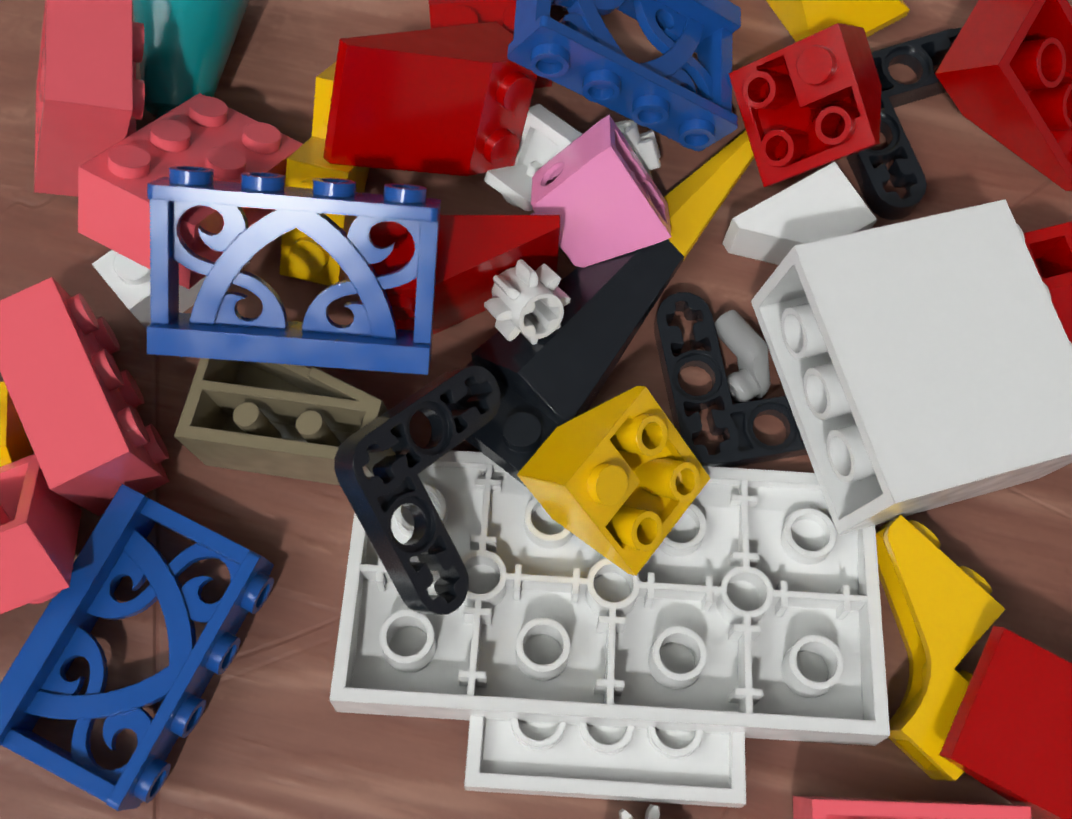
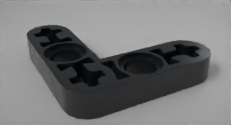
M962 28L944 30L871 52L882 85L880 132L886 138L887 147L876 151L865 149L846 158L867 205L873 213L881 218L888 220L905 218L912 213L925 195L927 187L925 175L894 108L947 92L935 75V72ZM894 64L909 66L916 73L917 82L905 85L895 81L889 73V67ZM893 160L894 162L888 170L886 164ZM889 180L895 188L904 187L907 190L902 199L896 191L888 193L885 191L884 187Z
M678 292L668 296L661 303L654 320V336L674 427L702 466L732 468L808 455L805 445L800 439L801 435L786 396L732 404L714 321L708 304L701 297L689 292ZM677 311L683 312L686 320L697 321V323L693 324L689 334L691 350L682 354L680 352L684 342L679 326H668ZM700 347H704L705 351L697 349H699ZM672 353H678L680 355L674 357ZM690 366L700 367L710 375L712 389L702 396L690 395L681 388L678 382V373ZM716 404L718 410L711 409L707 416L710 433L714 436L722 435L724 441L716 448L715 455H708L705 445H694L693 440L698 437L702 429L699 411ZM685 411H698L691 416H686ZM761 415L777 417L786 428L785 441L776 446H768L761 443L753 432L754 420Z
M472 365L443 373L349 436L339 446L335 455L334 470L342 490L402 601L409 609L417 613L450 614L462 605L469 589V576L465 564L418 474L489 423L497 414L500 406V389L492 373L481 366ZM467 386H469L473 396L467 400L468 408L450 411L446 404H453L467 394ZM417 411L426 415L432 428L430 441L424 448L417 446L410 434V421ZM391 448L396 455L386 456L377 462L372 468L374 476L367 477L363 467L370 461L368 453L385 451ZM401 505L409 509L414 519L413 534L404 544L397 541L391 529L393 514ZM417 556L420 562H410V558ZM431 571H438L440 578L434 584L437 595H429L427 590L434 582Z

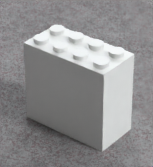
M1006 199L795 245L751 300L838 536L891 521L899 515L906 517L1033 481L1072 463V343L1065 333L1052 304L1050 291L1038 273L1025 244L1024 233L1016 223Z

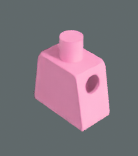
M610 115L598 121L538 169L532 177L531 205L534 213L530 215H560L559 246L574 266L585 268L663 242L672 237L668 203Z

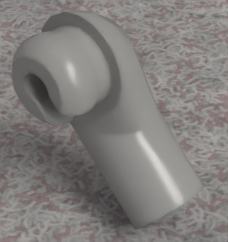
M730 310L721 315L716 320L714 326L717 336L737 358L739 371L727 376L731 398L738 404L751 402L754 397L762 399L771 385L768 346L737 311Z

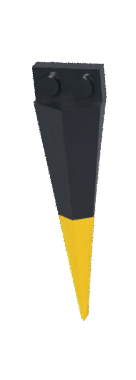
M746 131L664 196L668 203L671 238L585 268L577 267L560 281L558 287L571 298V302L563 306L564 315L559 329H556L544 338L538 339L537 344L534 345L521 332L515 339L508 341L498 331L471 353L472 361L465 367L472 365L481 366L492 373L500 389V406L497 414L489 423L465 440L523 485L524 483L517 476L518 472L556 427L588 411L680 265L753 161L754 154ZM467 386L468 392L463 398L453 404H446L450 411L468 408L467 400L473 396L469 386Z

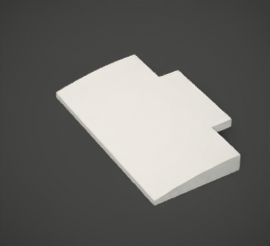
M450 450L420 472L418 476L465 564L469 576V589L465 601L456 611L450 614H422L409 609L402 601L354 512L329 701L336 712L470 720L464 784L466 791L742 808L746 805L745 738L875 746L890 736L875 525L838 536L815 473L702 466L709 475L710 480L640 572L634 576L626 573L553 520L527 487L482 452ZM403 505L396 509L391 519L393 535L402 544L411 538L414 531L412 513ZM417 556L410 558V562H420ZM431 571L434 582L427 590L429 595H437L434 584L440 578L438 571Z

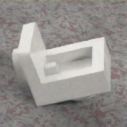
M542 105L531 106L528 110L515 165L488 170L484 181L501 193L508 203L520 207L524 211L533 210L531 205L532 177L538 169L580 137L582 133Z

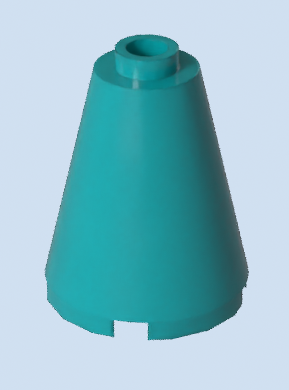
M132 0L134 22L144 23V50L139 67L141 80H144L145 83L144 108L146 111L156 115V119L199 93L214 97L250 0Z

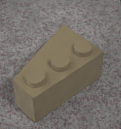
M200 358L174 437L206 466L340 485L334 470L335 455L339 446L349 436L388 410L382 400L313 366L309 369L301 365ZM390 448L385 451L368 453L370 461L363 467L365 475L367 477L374 476L373 466L386 456L396 455L394 451Z

